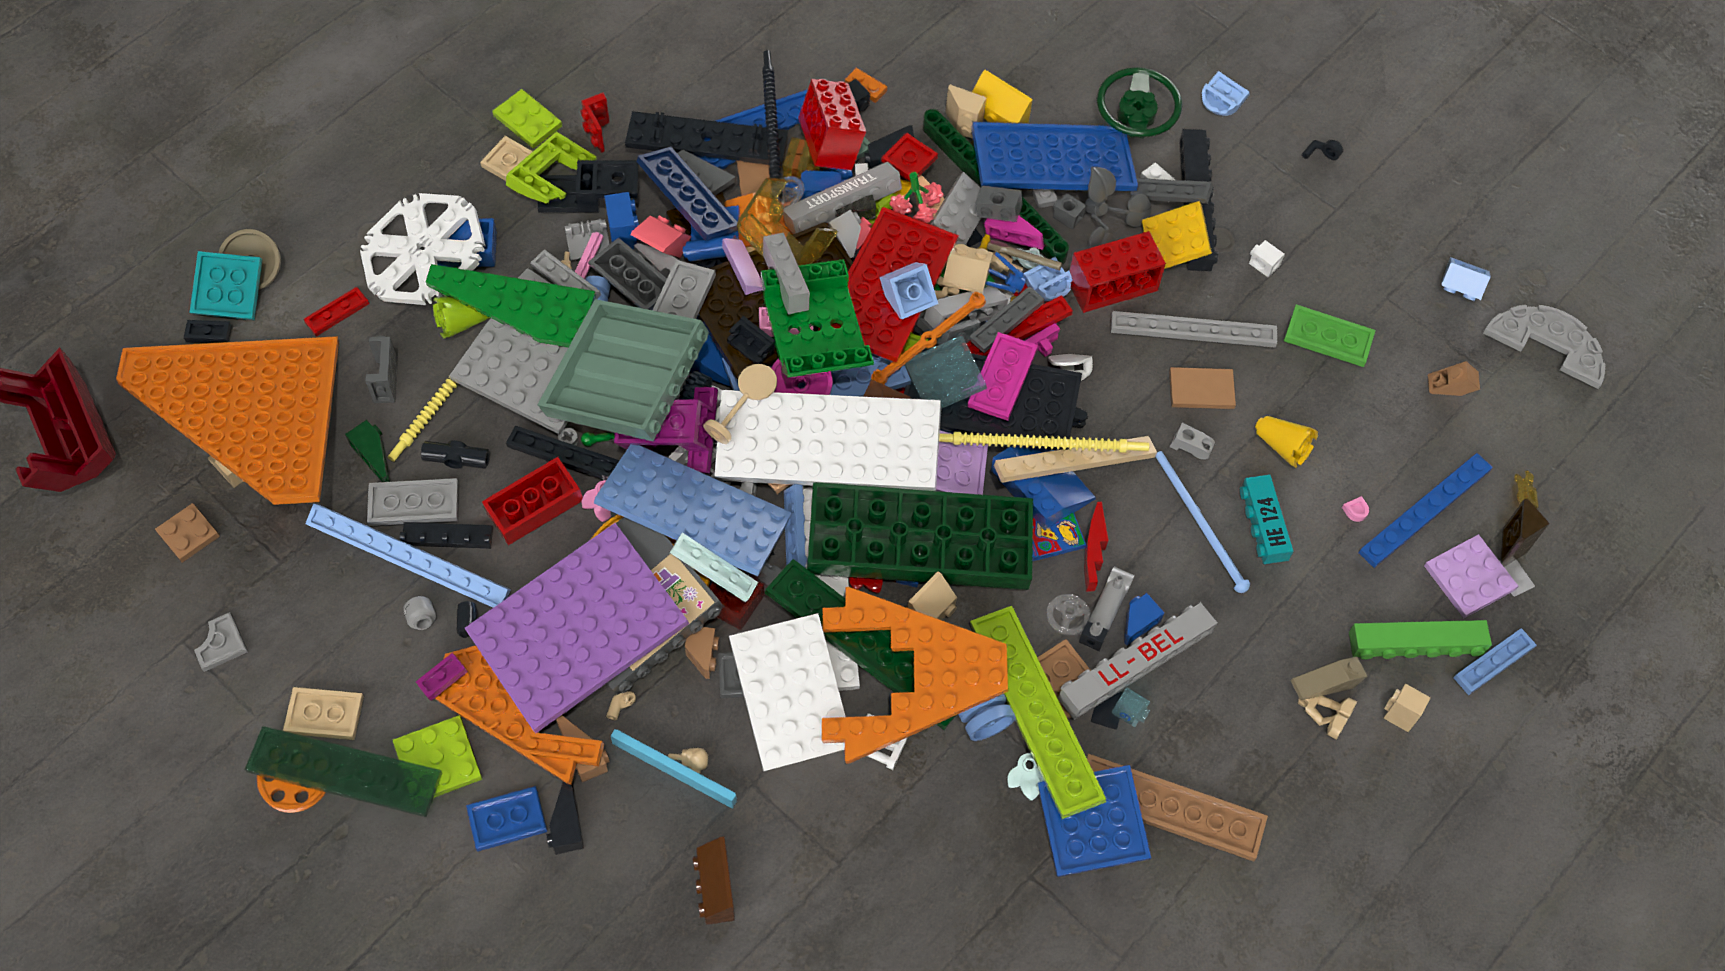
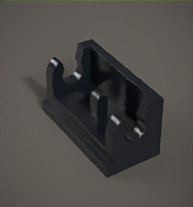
M744 316L729 330L731 335L727 338V342L755 364H762L775 352V340Z

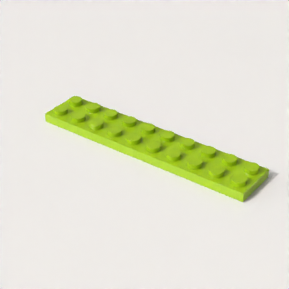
M1009 606L971 620L970 625L973 632L1007 644L1008 692L1004 693L1007 704L1011 706L1015 714L1016 723L1061 818H1067L1105 803L1106 797L1013 607Z

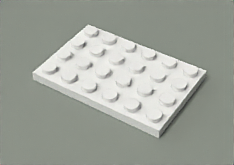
M818 613L729 636L763 771L845 750V742H822V718L845 717Z

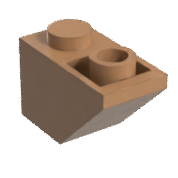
M1467 361L1428 374L1429 392L1431 394L1462 396L1480 390L1479 372Z
M703 627L699 632L692 633L686 638L685 652L686 656L706 679H710L711 671H715L716 658L713 657L714 650L719 648V637H716L715 628Z

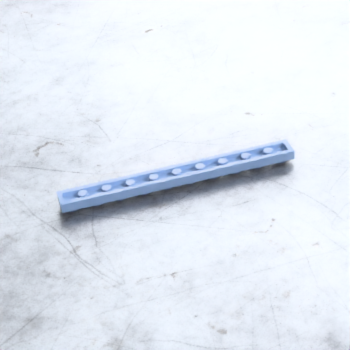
M313 504L306 521V525L493 608L507 599L511 589L319 504Z

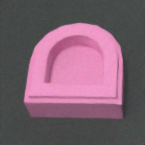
M1362 496L1342 506L1346 515L1356 522L1366 519L1369 513V507Z

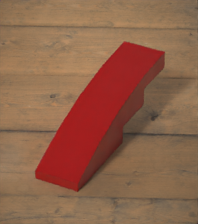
M1097 502L1087 535L1084 562L1086 592L1096 590L1098 584L1096 571L1101 570L1103 564L1102 550H1106L1109 541L1102 502Z

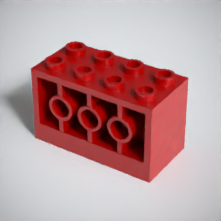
M811 79L798 118L814 166L852 170L865 137L866 129L850 86L842 81L833 82L825 79Z
M1150 231L1073 253L1070 274L1072 276L1071 289L1082 312L1085 313L1158 291L1166 263Z

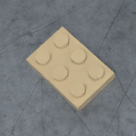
M293 687L283 731L285 734L355 740L364 696L362 693Z

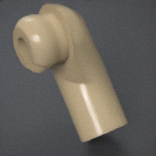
M627 691L614 696L606 717L611 720H617L620 710L631 706L636 700V695L631 691Z

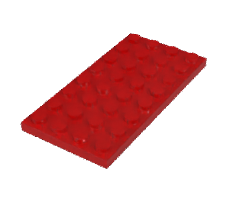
M882 207L848 271V290L864 345H869L872 354L897 363L922 311L900 319L886 299L879 277L915 262L927 264L933 287H935L949 255L958 241L959 235ZM838 323L831 324L834 328L842 327Z

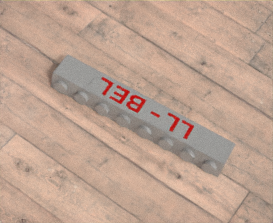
M1202 603L1194 607L1190 605L1182 611L1180 616L1170 617L1161 628L1158 626L1154 627L1149 631L1148 636L1143 639L1138 637L1127 649L1123 647L1116 651L1111 659L1107 660L1105 658L1101 660L1092 671L1089 669L1085 670L1076 681L1072 682L1070 680L1060 688L1061 692L1057 699L1075 720L1211 634L1217 625V621Z

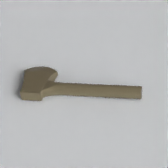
M990 240L987 246L988 250L1001 252L1059 271L1062 267L1061 262L1013 248L1000 241Z

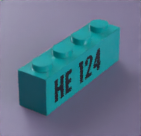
M1271 475L1245 478L1242 487H1240V496L1246 503L1245 512L1247 518L1251 520V534L1253 538L1256 537L1258 556L1262 558L1263 564L1289 561L1294 551Z

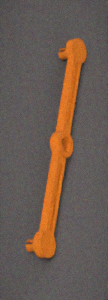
M979 292L972 293L968 303L935 329L923 333L920 338L921 340L900 355L897 363L891 362L883 370L876 369L871 375V379L884 385L889 376L923 349L935 346L937 338L974 309L982 308L986 303L985 296Z

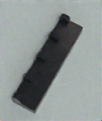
M404 522L403 531L400 532V541L412 546L491 549L493 526Z

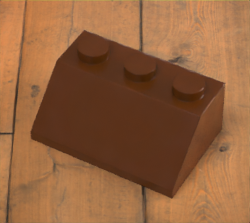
M719 837L697 847V856H693L694 871L699 870L700 879L696 880L697 894H702L703 903H698L700 918L705 917L706 925L735 921L724 837Z

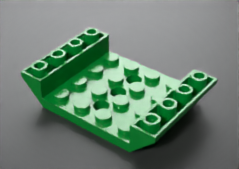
M844 259L798 266L810 292L809 310L788 314L784 306L775 270L761 271L764 304L773 339L775 340L781 369L787 377L874 365L869 345H864L848 290L849 275ZM838 323L842 327L834 328L831 324ZM811 326H817V327H819L821 330H820V331H813V330L810 329V327H811ZM792 328H796L800 333L792 334L789 331Z

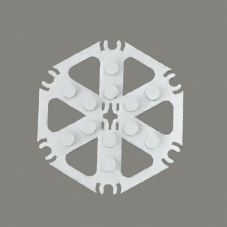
M419 193V200L416 194H414V200L411 203L406 198L403 199V203L399 201L366 233L368 236H365L364 239L369 244L361 245L363 251L360 250L367 286L374 295L376 294L384 302L426 305V299L429 304H432L431 298L434 295L437 297L443 296L440 292L426 285L425 281L431 264L438 265L437 261L462 262L458 269L471 271L479 265L478 261H481L482 258L476 253L485 251L483 248L485 242L477 210L471 203H467L465 198L453 195ZM426 204H448L447 210L429 226L425 212ZM401 214L404 216L408 236L382 234L383 228L397 215ZM466 220H469L472 232L470 239H448ZM372 257H398L380 275L374 274ZM416 270L419 289L415 292L395 291Z

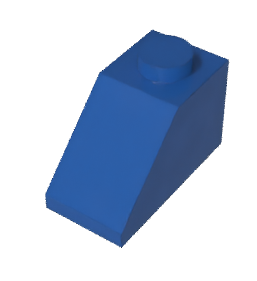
M1148 593L1141 598L1136 596L1129 603L1124 643L1127 646L1160 623L1163 618V610Z

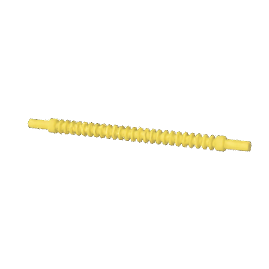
M451 379L445 380L446 384L443 383V388L438 389L439 393L436 392V397L431 398L432 402L428 401V406H424V411H420L421 415H417V420H413L414 424H410V429H406V433L400 436L399 443L387 456L391 461L395 462L403 450L413 443V438H417V434L421 433L420 429H424V424H428L427 420L432 419L431 415H435V411L439 410L438 406L443 405L442 402L446 401L445 397H449V393H453L452 388H457L456 384L458 383Z
M954 432L953 434L940 433L939 442H952L953 445H961V443L966 445L970 443L972 446L973 443H976V446L988 444L990 447L992 444H995V447L1000 444L1001 447L1013 445L1014 448L1016 445H1019L1020 448L1024 445L1026 448L1038 446L1039 449L1041 446H1044L1045 449L1047 447H1051V449L1057 447L1058 450L1060 447H1063L1064 450L1068 447L1070 450L1072 448L1076 450L1082 448V451L1085 448H1088V451L1093 448L1094 451H1097V449L1101 451L1107 449V452L1112 449L1113 452L1119 450V452L1126 453L1127 450L1149 451V442H1127V439H1120L1119 441L1114 439L1110 441L1108 438L1107 441H1104L1101 438L1099 441L1097 438L1095 440H1091V438L1085 440L1084 437L1082 440H1079V437H1076V439L1072 437L1066 439V436L1063 439H1060V436L1055 439L1054 436L1042 438L1041 435L1038 438H1035V435L1030 438L1029 435L1023 437L1022 434L1020 437H1017L1016 434H1014V437H1011L1010 434L1008 436H1004V434L998 436L997 433L995 436H992L991 433L988 436L985 433L983 435H979V433L973 435V432L970 435H967V432L961 434V432Z

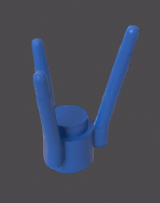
M995 252V256L1012 270L1014 274L1009 273L1008 276H1005L990 268L989 273L1005 280L1007 285L989 281L986 282V285L1008 290L1012 293H1015V291L1019 293L1026 282V278L1023 277L1024 273L1017 270L998 252Z

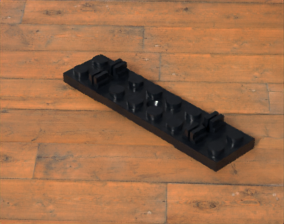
M632 111L625 140L626 148L657 151L672 147L676 153L685 150L696 156L765 165L769 163L767 129L762 127L761 124L758 127L757 124L750 126L664 115L663 112L660 115L659 112L652 114ZM778 129L780 166L783 167L788 130Z

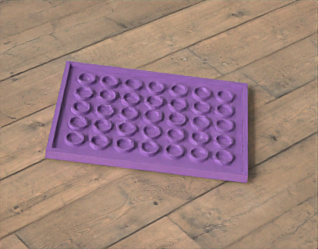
M614 523L465 627V630L532 730L537 733L690 623L617 524Z

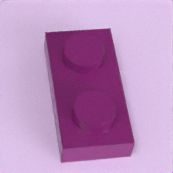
M451 653L419 678L416 684L426 697L432 701L468 671L458 658Z

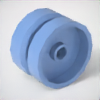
M1004 694L958 714L963 723H968L965 729L971 740L978 741L989 738L1003 731L1014 722L1015 714L1010 705H1005L1007 700Z

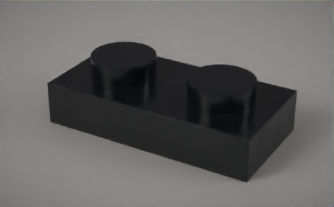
M187 320L183 338L185 342L226 343L229 341L232 326L230 321Z

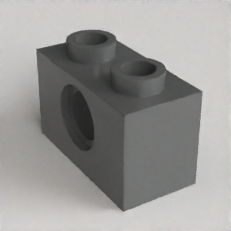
M982 185L976 200L977 217L1016 222L1023 205L1021 190Z

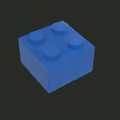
M629 192L604 195L611 241L613 242L620 238L631 249H634V245L639 240L630 235L639 226L635 201L630 200Z

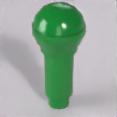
M586 432L581 436L582 444L588 447L596 442L614 439V433L609 432L599 434Z

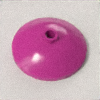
M779 358L771 367L777 377L775 393L830 395L833 385L831 371L787 377L782 372ZM804 382L806 384L805 387L802 389L798 388V384Z

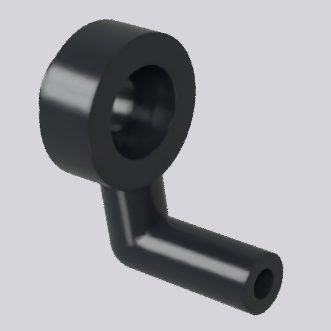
M1314 140L1304 150L1302 157L1308 159L1316 149H1320L1328 159L1337 160L1343 153V147L1336 140H1328L1326 143Z

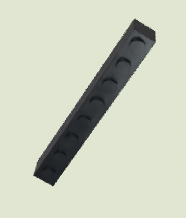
M1183 129L1179 140L1182 181L1211 182L1212 170L1209 169L1211 154H1208L1210 138H1207L1206 130ZM1213 188L1208 204L1201 203L1212 254L1187 261V271H1212L1213 265L1217 264L1218 252L1214 250L1217 236L1213 235L1216 225L1215 218H1212L1214 213V202H1211ZM1183 202V206L1191 204L1190 202Z

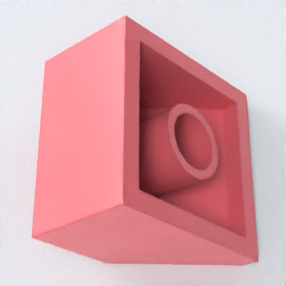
M660 215L658 218L649 216L630 234L655 249L681 258L683 246H686V242L691 238L690 235L685 233V228L677 224L673 227L668 224L670 220Z

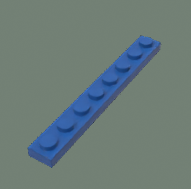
M1476 453L1361 548L1359 554L1375 568L1488 474L1493 467Z

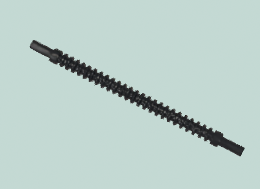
M765 50L763 52L764 67L762 68V74L764 79L766 137L769 157L768 170L770 171V197L773 199L774 216H781L783 191L781 186L782 177L780 176L781 163L778 143L775 76L771 61V51Z

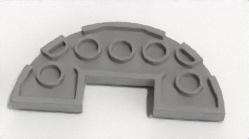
M1527 305L1512 307L1509 311L1500 313L1493 318L1483 334L1520 352L1530 337L1567 355L1560 371L1599 389L1603 382L1605 363H1603L1601 355L1603 351L1599 342L1586 331L1587 327L1582 322L1564 311L1544 305H1539L1538 307H1527Z

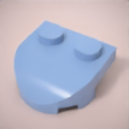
M1219 71L1208 85H1204L1202 90L1204 106L1209 111L1221 116L1235 113L1250 95L1248 90Z
M1038 265L1023 275L1026 278L1025 283L1027 287L1030 286L1044 298V301H1051L1061 295L1064 297L1071 290L1072 276L1070 271L1065 272L1062 267L1059 271Z

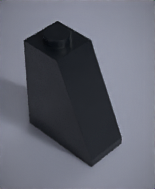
M908 125L868 144L867 152L864 153V163H868L869 170L883 164L882 156L906 133L914 137L913 125Z

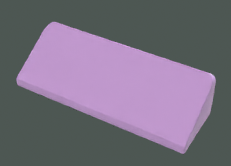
M723 239L722 248L745 295L763 290L762 280L743 241Z

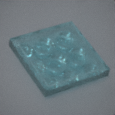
M962 335L916 355L905 364L921 400H940L941 409L987 389L986 383Z

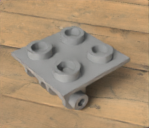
M599 218V220L591 221V223L587 220V223L584 224L583 221H580L581 224L568 223V226H565L571 261L581 259L592 233L599 232L603 235V241L597 254L609 245L605 220Z

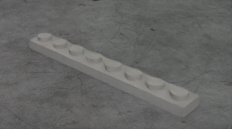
M1112 311L1111 333L1276 347L1277 326L1119 311Z

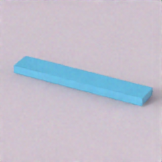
M617 729L611 734L613 745L732 809L735 806L737 799L736 793Z

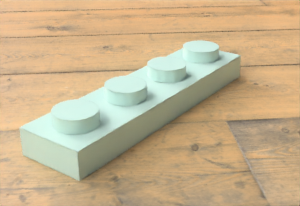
M684 533L678 537L670 551L672 555L744 602L750 598L758 583Z

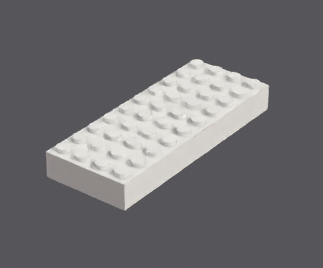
M721 391L719 423H722L743 396L740 391ZM775 392L762 400L748 398L726 425L732 436L731 441L727 445L717 441L715 477L719 481L810 486H813V482L936 491L941 402L940 400Z

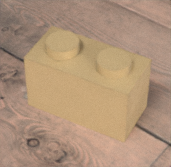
M1405 684L1401 690L1396 689L1392 697L1389 698L1384 707L1387 710L1384 719L1409 732L1421 717L1430 697Z

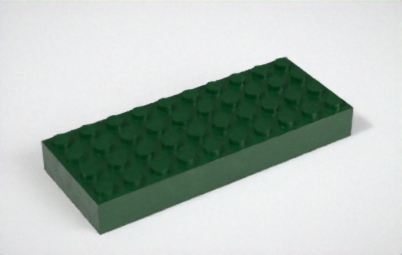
M813 482L807 569L813 574L928 582L937 572H940L948 584L1028 590L1032 581L1033 498Z

